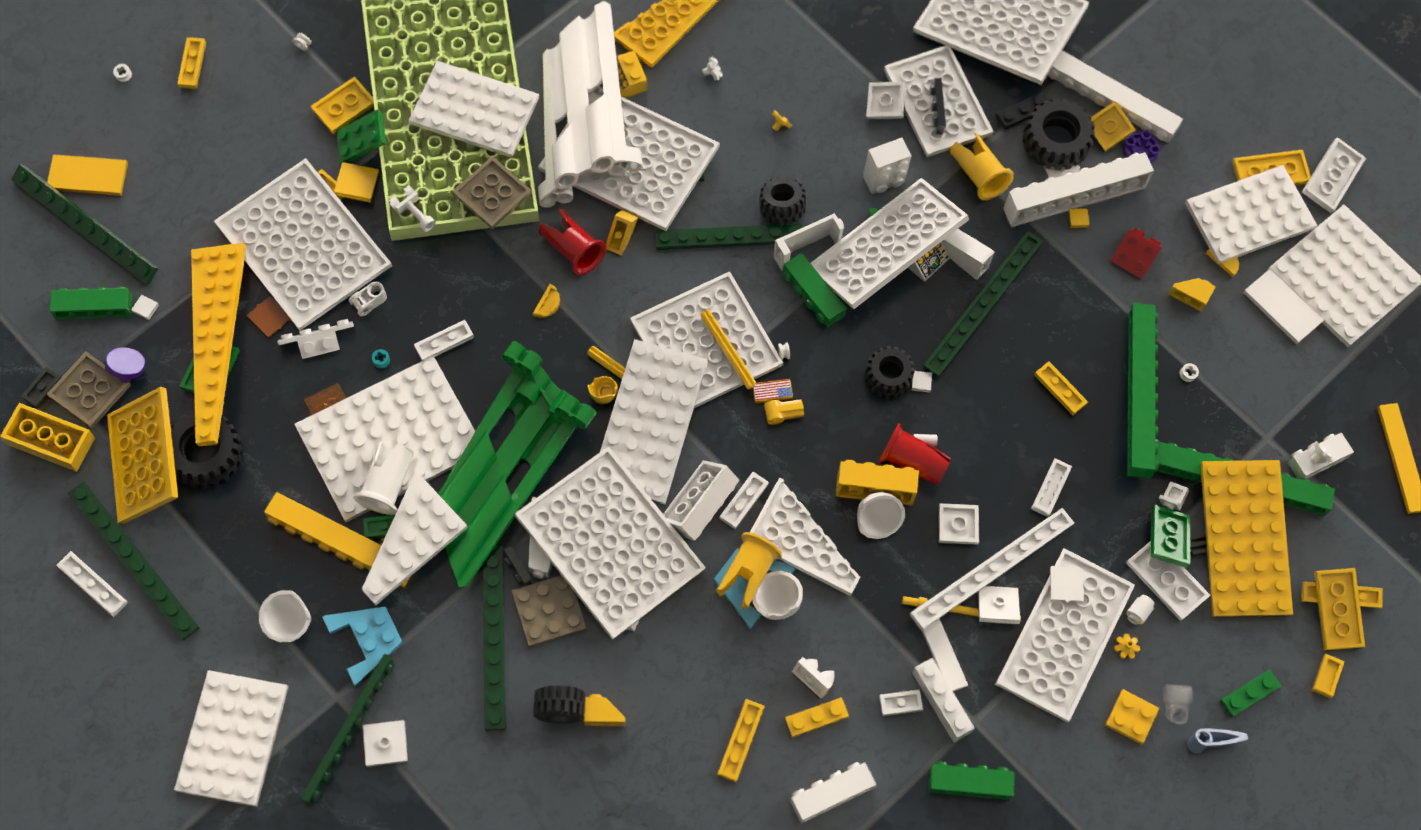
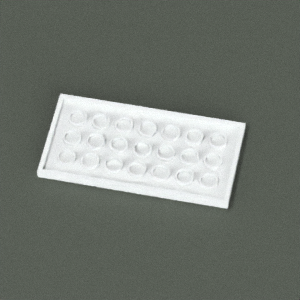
M921 178L812 261L811 265L828 286L850 307L855 309L966 223L969 217Z
M634 339L600 452L609 446L650 499L666 505L708 359Z
M1063 549L1055 566L1065 567V565H1068L1069 567L1083 568L1084 601H1069L1065 603V601L1050 600L1049 576L995 685L1068 723L1135 584Z

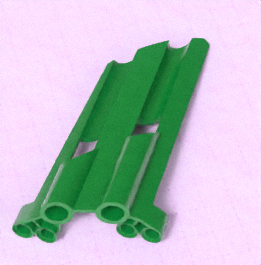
M512 341L502 355V359L513 367L512 372L438 493L468 527L445 547L459 589L467 588L515 518V513L524 505L576 427L586 429L597 413L589 405L581 404L575 397L564 390H560L540 366L543 359L537 353L531 350L527 351L524 346L516 341ZM510 408L515 414V425L495 454L488 434L505 410ZM522 458L529 463L531 468L511 496L506 480Z

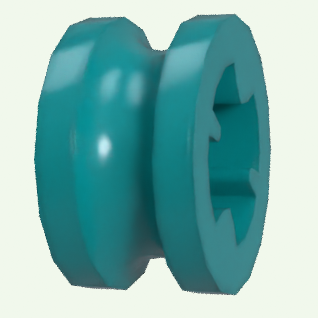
M378 349L372 354V361L377 368L381 369L389 365L390 357L387 351ZM382 356L384 361L380 362L376 359H379L378 357Z

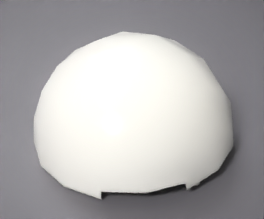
M885 492L866 496L860 502L857 512L860 532L866 537L874 539L885 538L895 533L902 526L905 518V508L901 501L894 495Z
M783 571L770 572L766 574L752 601L756 610L767 619H785L799 610L803 601L802 586L799 580L791 573Z
M280 590L271 594L263 601L259 610V623L262 631L269 638L278 642H291L300 638L307 631L311 622V616L300 597L290 590Z

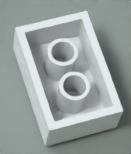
M903 138L868 150L863 178L871 194L882 193L893 186L899 187L905 182L911 154Z

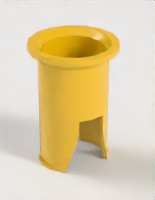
M975 132L974 134L977 139L972 146L975 155L958 142L951 146L950 154L978 188V197L981 200H990L1003 193L1010 186L1014 179V172L1001 165L980 138V135Z
M744 532L741 535L743 544L715 591L721 597L736 582L738 576H741L748 580L741 608L748 609L774 560L781 559L782 552L767 539L754 533Z

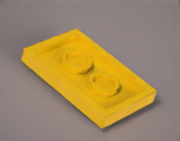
M353 77L310 107L329 131L334 134L337 130L345 127L373 108L374 101L370 93Z

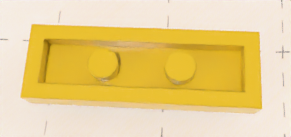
M187 37L177 83L179 88L197 89L206 46L205 39Z
M1047 362L1035 372L1034 376L1072 416L1087 405L1088 401L1050 362Z
M841 697L785 717V721L793 738L847 719L849 715Z

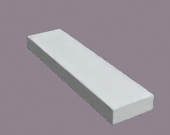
M70 551L56 565L112 617H115L128 604L121 595L73 552Z
M938 619L923 629L922 633L936 665L954 692L967 687L968 684L941 621Z

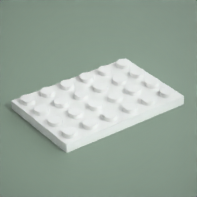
M949 45L884 66V72L889 82H905L906 84L904 112L926 157L950 150L955 142L965 145L976 141L975 132L980 135L981 139L993 135V130ZM934 78H942L946 122L943 134H936V128L932 126L934 112H931L933 96H930V85H933Z
M437 61L412 112L409 123L512 158L537 104L539 94Z
M1283 165L1187 199L1185 202L1218 264L1311 231L1317 227L1315 220Z
M208 670L174 790L176 792L257 807L285 703L288 685Z

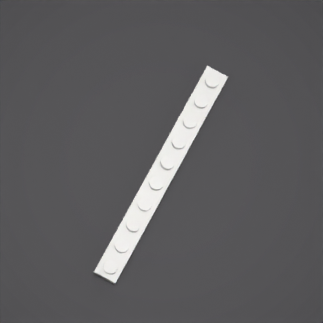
M1061 508L912 611L910 616L922 631L1073 526V520Z

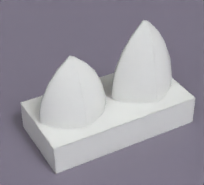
M802 657L792 672L822 699L833 685L834 671L820 673L817 670L818 662L816 659H805Z

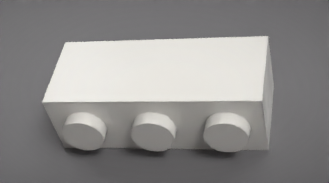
M1342 433L1335 436L1330 434L1323 439V442L1319 443L1321 448L1324 447L1327 451L1326 453L1332 456V462L1330 463L1322 458L1316 463L1311 459V456L1316 453L1314 443L1309 445L1305 451L1300 449L1293 453L1288 464L1298 479H1308L1348 459L1354 451Z

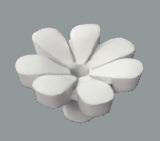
M709 58L708 68L703 69V73L705 76L711 74L714 80H719V78H722V73L720 72L719 65H717L718 60L716 58Z
M1315 441L1316 453L1311 456V459L1315 463L1321 458L1329 463L1332 462V456L1326 453V449L1324 447L1321 448L1319 443Z

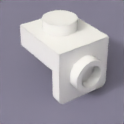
M1170 482L1164 496L1160 495L1159 500L1164 508L1180 511L1189 493V489Z

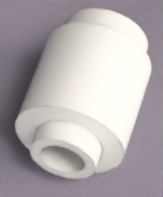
M1146 595L1137 597L1126 612L1128 620L1135 625L1143 624L1154 609V601Z

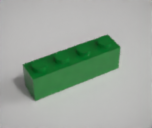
M802 253L784 264L783 276L785 280L792 283L795 292L805 299L807 307L810 310L813 309L820 323H824L828 328L846 315V306Z
M121 286L112 289L98 287L97 289L78 288L77 290L61 288L51 291L50 312L55 319L132 317L133 295L129 288Z
M935 762V764L931 765L929 772V793L1011 800L1014 796V771H1009L1005 767H998L996 770L988 769V766L983 765L970 768L967 764L948 766L946 762Z

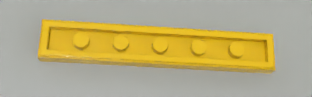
M1398 403L1379 405L1377 408L1407 513H1421V481Z

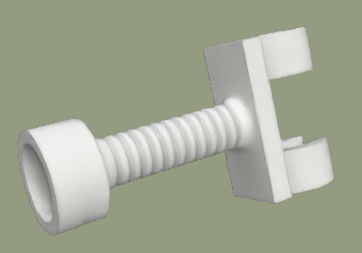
M410 186L403 189L407 198L401 203L396 197L389 200L390 206L398 214L408 209L420 221L419 226L424 232L430 231L435 226V220L431 216L425 217L414 205L419 198L418 194Z

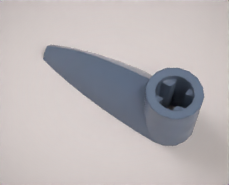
M1199 729L1187 740V747L1191 752L1199 754L1209 747L1226 746L1247 740L1248 736L1246 733L1237 731Z

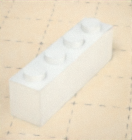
M933 658L916 666L912 674L953 743L969 735L973 731L974 726Z
M854 763L844 773H841V771L835 772L825 782L819 780L811 785L812 788L806 791L803 788L794 792V797L791 798L790 802L801 824L874 789L876 783L866 763Z

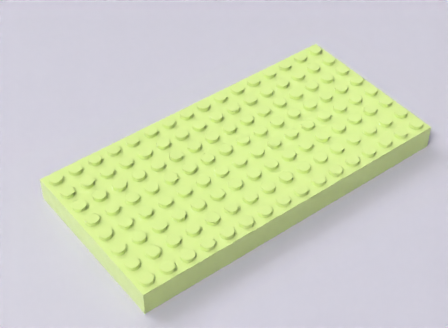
M362 0L374 109L381 111L383 114L386 144L379 147L391 240L490 228L453 195L452 191L491 156L532 190V194L496 227L539 221L526 128L511 158L409 123L412 112L437 61L519 87L507 1ZM407 186H410L418 194L419 200L414 205L425 217L431 216L436 222L435 226L428 232L422 230L419 226L420 221L408 209L398 214L390 206L389 200L393 197H396L400 203L407 198L403 190Z

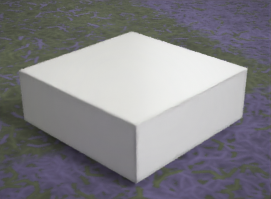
M141 295L131 311L150 320L159 304Z
M915 371L911 391L930 393L932 373Z

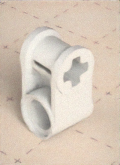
M372 282L359 292L354 293L349 298V302L356 307L359 316H365L374 308L384 303L387 295L381 283ZM380 291L379 295H373L375 292Z

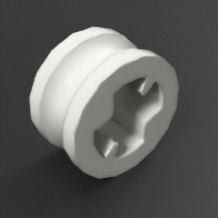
M298 33L293 43L299 49L306 51L307 46L311 44V40L306 35Z
M119 64L114 68L113 73L118 81L126 82L132 77L131 70L127 65Z
M785 343V345L778 344V354L781 360L783 358L790 359L788 343Z
M1188 363L1183 366L1179 374L1182 380L1191 382L1198 376L1199 370L1194 364ZM1188 369L1190 373H1193L1191 376H1188V372H1186Z

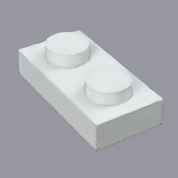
M920 690L882 694L879 696L882 716L923 710Z

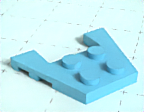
M738 548L714 578L717 586L721 583L739 551ZM774 560L768 572L783 571L793 574L796 568ZM738 576L736 582L724 595L732 603L739 616L746 622L747 627L752 629L762 614L752 606L748 609L741 608L748 580Z
M386 607L323 616L330 634L351 626L366 660L347 669L355 687L375 670L384 653L390 656L403 644Z

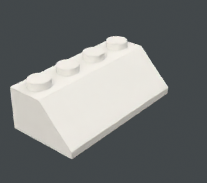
M703 460L663 515L680 536L695 541L701 535L706 525L712 520L717 510L724 504L728 495L735 489L739 479L726 465Z

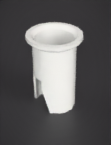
M380 442L362 490L354 494V500L372 511L387 515L396 514L397 508L394 504L413 458L414 451L401 443H398L393 450H390Z

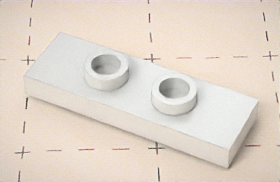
M1054 458L1031 507L1032 510L1044 516H1050L1072 466Z

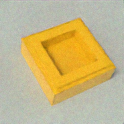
M1069 209L1070 228L1089 227L1088 209Z

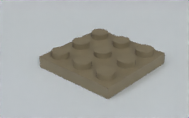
M491 156L455 188L452 193L486 225L493 229L532 194V190Z
M85 351L52 387L47 396L93 428L131 384L129 382H121L119 378L111 375L105 370V365Z
M562 575L512 590L529 648L587 630L576 594Z

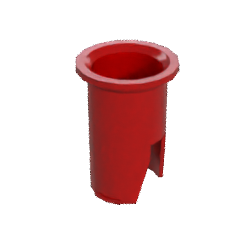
M559 209L558 211L563 217L561 222L566 231L562 234L557 229L541 223L538 233L572 264V270L576 275L588 274L604 258L607 245L602 240L593 239L564 209Z
M898 423L878 462L888 461L900 468L911 467L919 471V478L939 484L951 458L934 446L903 431L900 427L901 424Z

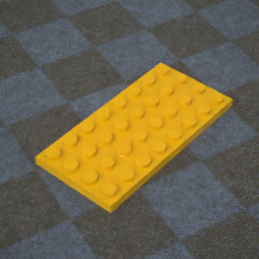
M1280 460L1202 461L1200 465L1212 617L1293 615Z

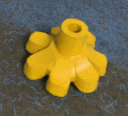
M773 111L772 115L775 116L776 121L772 126L773 129L778 131L781 126L787 128L792 126L785 117H781L777 111Z
M1124 634L1123 638L1117 637L1115 639L1118 645L1114 646V651L1121 652L1120 658L1125 659L1128 655L1129 659H1134V652H1140V646L1136 645L1138 643L1136 637L1131 639L1129 634Z

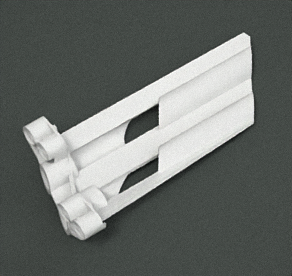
M603 1L595 5L593 13L588 18L581 19L578 16L560 33L559 44L553 49H546L543 53L546 180L538 186L539 204L542 207H552L556 201L560 203L571 202L573 200L572 186L578 181V175L592 169L596 173L608 171L612 176H620L624 174L625 170L638 172L643 167L641 150L626 146L611 5ZM603 82L604 95L589 105L588 92L594 91ZM567 115L568 127L557 140L555 123L560 122Z

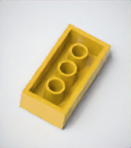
M21 403L16 407L0 436L11 447L75 472L78 471L95 440L90 430Z
M853 460L841 461L837 474L835 496L864 499L869 494L885 492L894 495L904 505H913L917 494L919 471L911 467L901 469L895 468L893 465L876 466L870 462L860 464Z

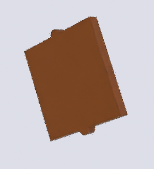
M271 296L261 304H257V307L247 315L268 338L278 330H282V327L291 320Z

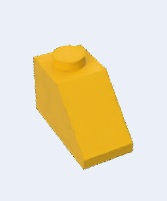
M624 210L615 215L606 242L607 250L619 255L623 254L634 233L638 216Z
M1197 278L1175 283L1168 295L1202 312L1215 286L1207 280Z
M591 694L589 697H585V726H626L625 717L606 697H602L599 694Z

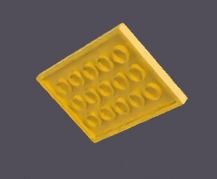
M159 387L107 414L117 521L121 524L136 519L178 498L167 391L163 387Z

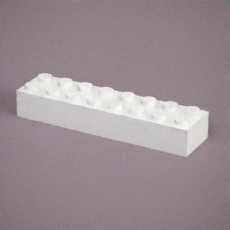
M1135 153L1124 159L1117 158L1107 164L1100 163L1093 168H1083L1078 172L1066 173L1055 179L1052 177L1041 183L1034 182L1027 187L1014 188L1009 192L1003 209L1011 227L1066 212L1069 209L1080 208L1145 189L1154 170L1146 153Z

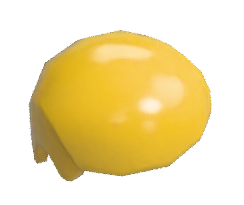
M602 376L594 378L592 384H588L589 395L596 403L607 404L616 397L618 385L611 377Z

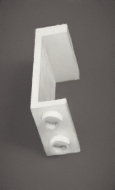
M834 213L775 240L773 257L781 271H783L784 264L790 261L791 252L828 235L832 237L836 244L842 238L844 224Z

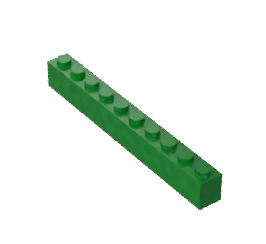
M1133 303L1129 311L1127 476L1151 479L1153 473L1158 470V460H1155V455L1158 452V443H1155V438L1158 436V426H1155V421L1158 419V410H1155V405L1158 402V393H1155V388L1158 386V377H1155V372L1158 369V361L1155 360V356L1158 353V345L1155 344V340L1158 337V329L1155 328V324L1158 321V313H1155V305Z
M1155 439V443H1158V452L1155 455V460H1158L1157 471L1202 483L1200 465L1202 461H1234L1230 458L1222 459L1216 457L1211 453H1200L1192 448H1181L1174 443H1162ZM1281 473L1284 505L1324 516L1332 510L1335 488H1331L1327 484H1316L1305 478L1297 479L1289 474Z

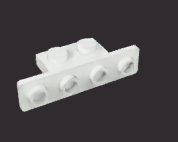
M348 319L338 321L335 326L330 327L329 324L318 326L319 330L311 331V329L299 331V335L292 336V333L282 335L281 339L277 342L278 345L297 341L302 359L340 350L335 331L353 327L354 324L353 321L348 322Z

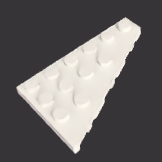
M418 472L412 477L362 587V591L375 605L381 602L468 528L464 521Z
M779 478L750 533L757 534L777 546L782 552V557L779 560L851 596L860 579L859 575L850 567L848 561L844 560L840 555L837 547L823 533L822 528L810 517L811 514L804 505L797 500L796 495L784 484V480Z

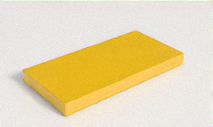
M1303 150L1233 158L1232 160L1237 181L1282 165L1295 186L1306 185L1311 178Z
M53 155L47 183L57 191L122 196L128 162L127 160Z
M1356 569L1314 571L1324 650L1365 647Z

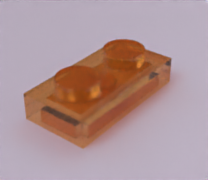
M337 383L305 398L304 402L311 415H314L346 399V396L340 384Z

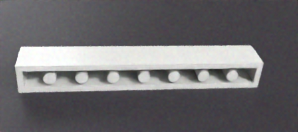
M1061 51L1047 74L1050 78L1056 79L1066 87L1072 88L1079 92L1080 95L1093 100L1096 104L1102 105L1105 108L1116 101L1131 123L1139 126L1142 130L1150 131L1151 134L1161 141L1169 143L1183 118L1064 51Z

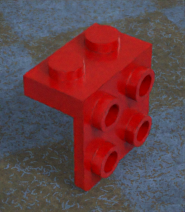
M1135 228L1134 230L1129 229L1111 260L1138 278H1143L1163 247L1160 246V241L1153 237L1149 240L1144 237L1145 233Z

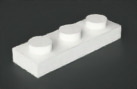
M463 320L415 343L414 347L421 360L424 361L473 339L474 335L467 322Z
M752 472L719 519L736 530L769 482Z

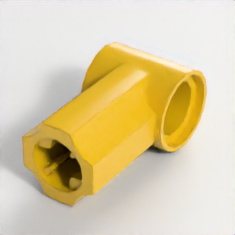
M772 400L764 404L768 424H779L786 419L804 417V407L801 400L788 402Z

